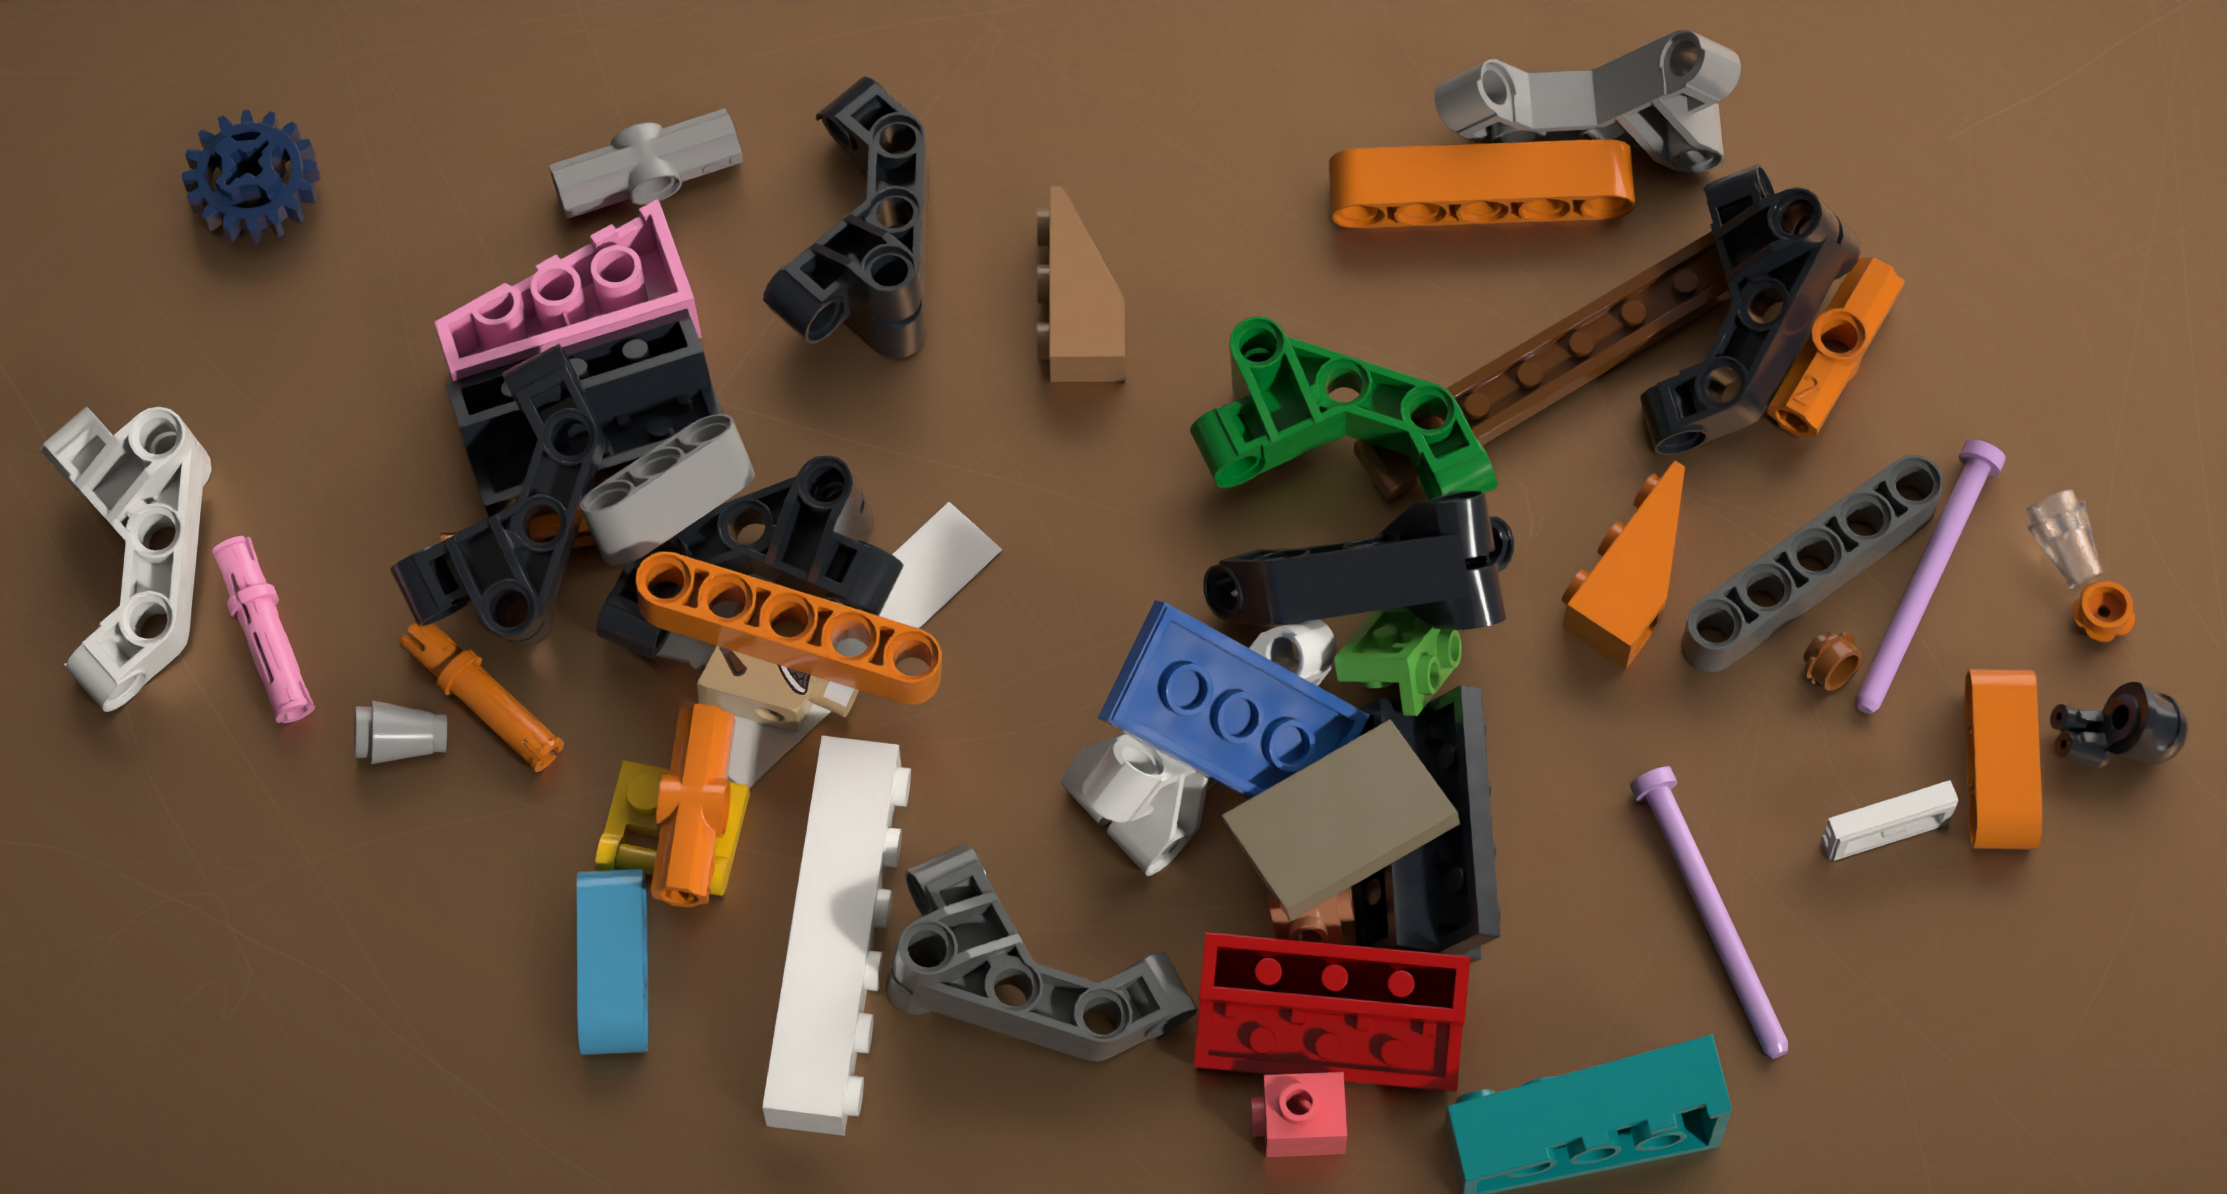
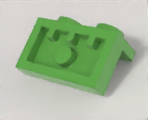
M1405 607L1372 611L1334 657L1337 680L1339 682H1361L1367 688H1383L1398 682L1404 716H1418L1433 695L1438 692L1440 686L1451 672L1459 665L1462 643L1458 630L1434 629L1433 626L1428 625Z

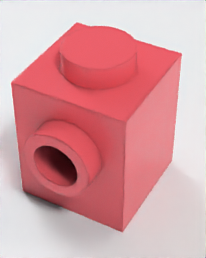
M1344 1072L1264 1075L1263 1097H1251L1252 1137L1265 1136L1266 1157L1345 1154L1347 1122Z

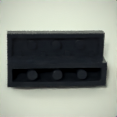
M688 309L563 347L584 387L585 397L603 430L605 438L604 454L592 489L690 424L710 415L723 414L711 383L705 354ZM530 358L445 384L488 518L517 503L538 440L530 423L526 421L502 375V372ZM572 424L561 430L557 440L559 452L564 456H574L585 450L589 441L587 427L582 424Z
M1460 685L1428 702L1418 716H1404L1401 701L1378 698L1360 708V710L1369 714L1360 736L1391 719L1458 812L1460 824L1353 885L1357 946L1471 957L1470 963L1482 959L1481 946L1500 937L1499 922L1501 915L1497 899L1496 847L1492 834L1491 783L1488 778L1486 721L1483 715L1482 689Z

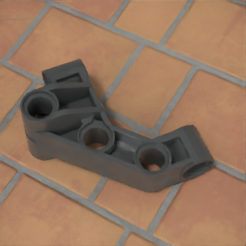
M967 843L954 847L905 872L909 892L923 917L912 922L902 932L886 978L885 989L888 999L895 1008L906 1014L919 1015L934 1011L1084 1060L1098 1062L1109 1059L1147 1039L1158 1037L1175 1029L1197 1012V1007L1166 952L1146 957L1101 983L1035 963L991 886L980 859ZM1005 984L1013 985L1022 991L1026 1002L1019 1006H1008L996 997L994 989ZM1090 1013H1101L1111 1020L1115 1031L1106 1035L1096 1034L1085 1025L1083 1016Z

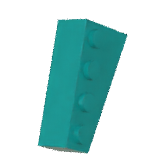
M1711 1034L1560 1076L1533 1079L1519 1087L1497 1093L1490 1089H1484L1463 1094L1456 1099V1104L1447 1106L1444 1126L1460 1193L1492 1194L1718 1148L1731 1116L1732 1106L1714 1036Z

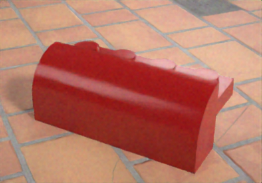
M1205 932L1194 1068L1265 1075L1344 1072V1082L1457 1092L1471 957Z

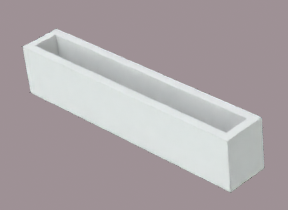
M821 736L762 1107L766 1126L845 1136L848 1115L859 1116L864 1077L854 1076L857 1052L869 1053L874 1020L873 1014L864 1013L867 990L878 991L880 986L883 952L873 951L876 928L888 929L892 890L883 889L886 867L897 868L902 829L892 828L895 806H907L911 781V768L901 767L899 745Z

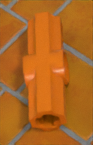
M1859 257L1857 264L1851 272L1847 273L1825 312L1821 313L1814 321L1808 341L1768 407L1767 414L1778 422L1779 427L1798 437H1816L1847 382L1858 373L1864 353L1904 287L1905 280L1897 275L1891 265L1875 257ZM1828 340L1840 341L1850 351L1837 354L1825 348L1823 342Z
M693 704L690 707L679 708L675 740L672 746L670 771L662 775L656 812V825L660 834L651 894L654 899L667 902L671 906L693 908L696 905L708 904L709 893H711V881L715 869L718 838L725 836L731 798V786L727 776L736 720L734 713L726 712L714 705Z

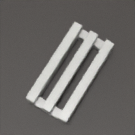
M1951 780L1828 818V826L1824 829L1825 835H1822L1821 841L1828 859L1835 861L1949 824L1959 800Z

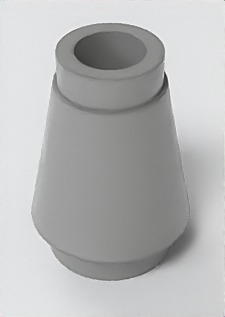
M374 700L371 701V707L355 706V758H370L371 764L429 755L433 754V752H446V714H434L430 711Z

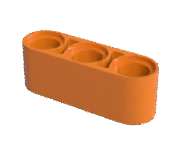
M1968 669L1964 689L1970 845L1972 849L2038 850L2042 836V793L2034 670Z

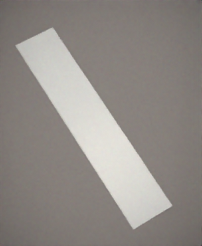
M948 502L892 554L904 564V567L880 616L920 628L993 560L1002 549L955 506ZM848 638L837 643V652L844 656H857L867 649V646L858 639ZM813 703L798 731H789L735 716L736 725L727 779L730 782L749 785V788L752 787L831 711Z

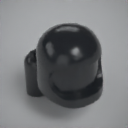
M2128 682L2117 688L2108 698L2102 711L2083 710L2065 704H2058L2052 710L2050 716L2052 728L2061 731L2054 745L2056 755L2094 769L2108 765L2110 753L2145 764L2166 762L2174 758L2182 749L2188 734V718L2180 703L2169 695L2154 692L2148 685L2140 682Z

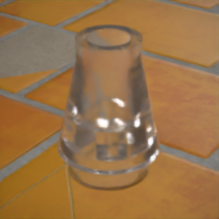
M2073 489L2053 494L2026 509L2031 521L2027 529L2064 576L2069 588L2087 583L2104 573L2098 559L2085 500L2078 501Z

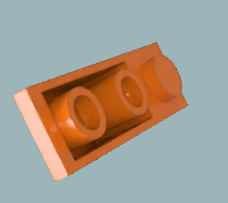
M1675 460L1662 478L1653 473L1646 480L1633 502V506L1638 508L1636 513L1626 526L1617 521L1611 527L1597 551L1598 554L1603 556L1591 573L1581 569L1568 585L1561 600L1567 604L1563 628L1625 669L1628 668L1663 618L1668 596L1685 467Z

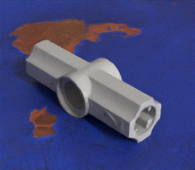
M724 108L666 128H662L656 123L633 125L618 133L611 140L610 146L551 164L549 169L562 211L566 218L569 219L628 199L638 205L649 204L656 199L662 201L676 193L683 181L742 163L743 157L732 120Z

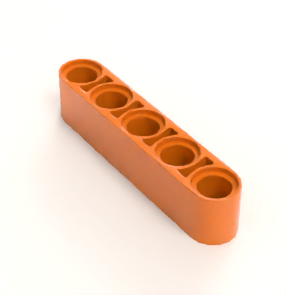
M1597 139L1354 148L1337 152L1329 160L1332 219L1334 223L1347 228L1606 220L1625 216L1636 207L1631 147L1619 140Z
M663 551L652 554L643 560L637 569L636 589L640 612L648 623L658 628L902 704L916 705L924 703L932 698L940 687L942 665L940 645L932 634L922 629L673 552ZM665 581L674 582L682 588L678 595L669 599L657 598L650 593L652 587ZM726 600L735 601L744 608L740 614L731 618H721L711 611L713 606ZM790 619L802 623L805 629L798 636L782 637L774 632L773 627L780 621ZM852 638L863 642L867 649L860 655L850 657L838 653L834 647L841 640ZM913 657L925 661L929 668L920 675L909 676L901 673L896 668V665L903 659Z

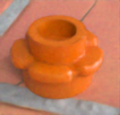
M2099 581L2087 585L2080 592V600H2076L2073 604L2072 616L2075 624L2080 628L2083 627L2086 630V635L2098 642H2110L2116 635L2125 636L2131 631L2136 620L2133 612V599L2125 587L2113 581ZM2106 608L2109 610L2110 615L2102 617L2099 615L2098 610Z

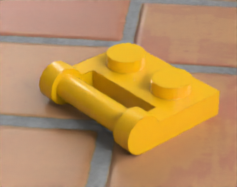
M623 760L605 830L598 844L595 859L596 871L644 869L645 874L653 876L657 850L625 843L628 832L659 838L660 831L657 830L656 825L658 793L662 775L669 773L670 769ZM730 782L731 798L725 836L718 838L715 869L711 881V893L709 894L723 896L725 893L750 797L749 785Z

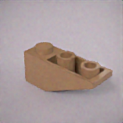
M1050 186V209H1037L1038 246H1050V265H1037V302L1050 303V322H1037V360H1050V382H1125V298L1063 186Z

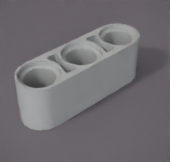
M726 414L710 415L690 424L592 489L580 501V509L602 560L608 565H623L645 556L752 483L755 478V470L733 418Z

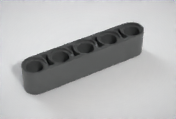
M1908 455L1896 460L1700 599L1690 609L1681 641L1682 653L1687 662L1695 669L1706 673L1719 672L1728 668L1923 529L1933 518L1944 486L1943 474L1939 467L1929 458L1919 455ZM1902 486L1915 487L1923 493L1925 499L1921 501L1905 499L1899 494L1897 488ZM1852 521L1866 522L1875 529L1876 534L1872 536L1857 535L1850 530L1847 524ZM1803 556L1817 557L1825 563L1827 569L1818 572L1807 570L1800 565L1798 559ZM1754 591H1764L1775 597L1778 604L1772 607H1761L1754 604L1748 597V594ZM1705 626H1714L1725 632L1728 640L1721 643H1712L1703 639L1697 630Z

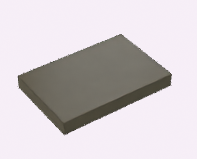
M1391 719L1222 815L1225 828L1289 921L1460 824L1458 812Z

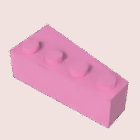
M659 199L639 209L640 216L615 229L613 224L592 234L590 236V244L560 260L556 254L536 265L537 272L511 287L504 283L436 320L434 323L451 381L453 382L533 357L559 343L562 347L683 309H688L698 338H702L694 296Z

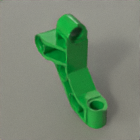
M1250 317L1236 325L1229 341L1232 388L1235 401L1206 412L1190 428V433L1216 484L1221 488L1242 484L1262 472L1344 436L1363 440L1408 455L1428 500L1446 495L1455 490H1479L1488 493L1498 487L1494 469L1485 449L1474 436L1458 403L1447 389L1435 383L1288 337L1280 325L1268 317ZM1345 387L1357 391L1359 395L1352 401L1338 402L1330 398L1329 394L1335 389ZM1429 414L1441 418L1444 423L1438 428L1427 430L1416 426L1414 420Z

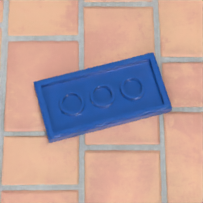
M1155 600L1104 703L1098 719L1247 799H1251L1358 738L1368 720L1369 714L1168 603Z

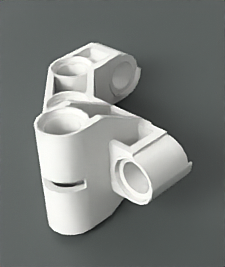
M86 406L45 441L44 445L39 449L76 491L79 489L126 541L120 606L99 623L101 627L84 640L71 655L68 662L63 664L101 709L106 712L124 705L140 691L144 684L177 657L185 648L190 632L202 490L209 480L212 470L211 460L203 446L180 416L171 409L163 407H153L144 410L116 434L112 435ZM164 527L175 528L174 540L168 547L156 551L149 549L150 539L157 530ZM157 614L167 615L166 628L160 635L149 639L141 638L142 625L149 617Z
M1318 619L1284 624L1260 633L1249 649L1318 686L1332 669L1330 666L1336 656L1337 645L1334 634L1328 625ZM1292 642L1298 650L1299 660L1293 653ZM1121 733L1083 747L1060 779L1061 785L1099 825H1105L1112 821L1107 830L1108 835L1147 876L1153 875L1167 866L1198 831L1201 825L1206 791L1217 783L1126 733Z

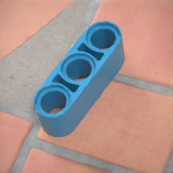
M644 869L578 871L577 1020L581 1055L644 1053L648 1051L647 895Z

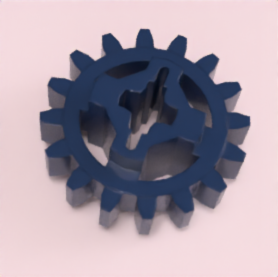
M243 110L241 124L232 125L225 116L219 117L221 132L213 135L208 131L201 130L198 136L203 150H187L185 154L189 168L192 170L183 172L182 180L186 191L191 192L187 195L193 213H202L203 222L209 231L218 228L223 223V229L229 241H234L239 236L241 230H248L253 243H260L262 229L270 227L278 237L285 235L282 221L288 217L293 221L302 223L305 217L300 202L316 203L317 194L312 183L321 179L317 162L312 160L315 158V154L310 140H300L301 136L294 122H290L280 130L274 112L269 111L262 123L254 122L250 110ZM290 161L292 166L291 176L288 184L285 185L281 178L287 173L285 164ZM217 167L221 170L222 174L215 180L217 189L213 192L211 182Z

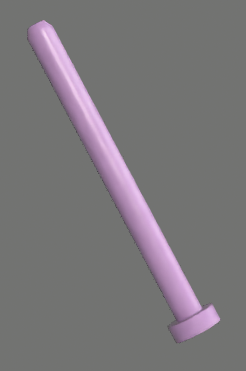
M1968 439L1962 447L1959 460L1965 466L1856 696V706L1864 713L1872 714L1880 708L1987 477L2000 474L2006 461V456L1992 444L1977 439Z
M1670 766L1651 770L1630 783L1632 793L1637 802H1648L1764 1053L1772 1059L1783 1056L1788 1052V1040L1671 792V789L1678 783Z

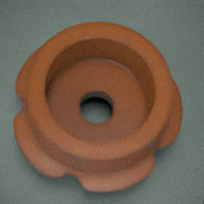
M1846 631L1841 632L1839 635L1825 632L1817 636L1809 644L1804 653V661L1806 662L1804 675L1812 684L1820 683L1826 690L1834 691L1844 686L1856 674L1862 664L1863 653L1853 645L1855 641L1854 636Z

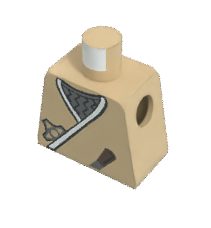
M738 604L732 617L742 612L744 608L741 604ZM790 619L780 621L773 627L774 632L782 637L798 636L805 629L802 623ZM716 646L697 682L699 704L714 705L726 712L734 713L737 717L789 731H798L801 728L813 703L846 717L859 690L719 646Z

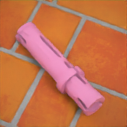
M237 536L227 539L215 546L212 553L223 575L230 596L226 604L231 617L238 619L243 628L253 660L268 694L276 722L290 723L300 720L312 713L315 706L305 687L293 650L279 619L275 606L279 598L274 585L267 584L257 561L258 559L250 537Z

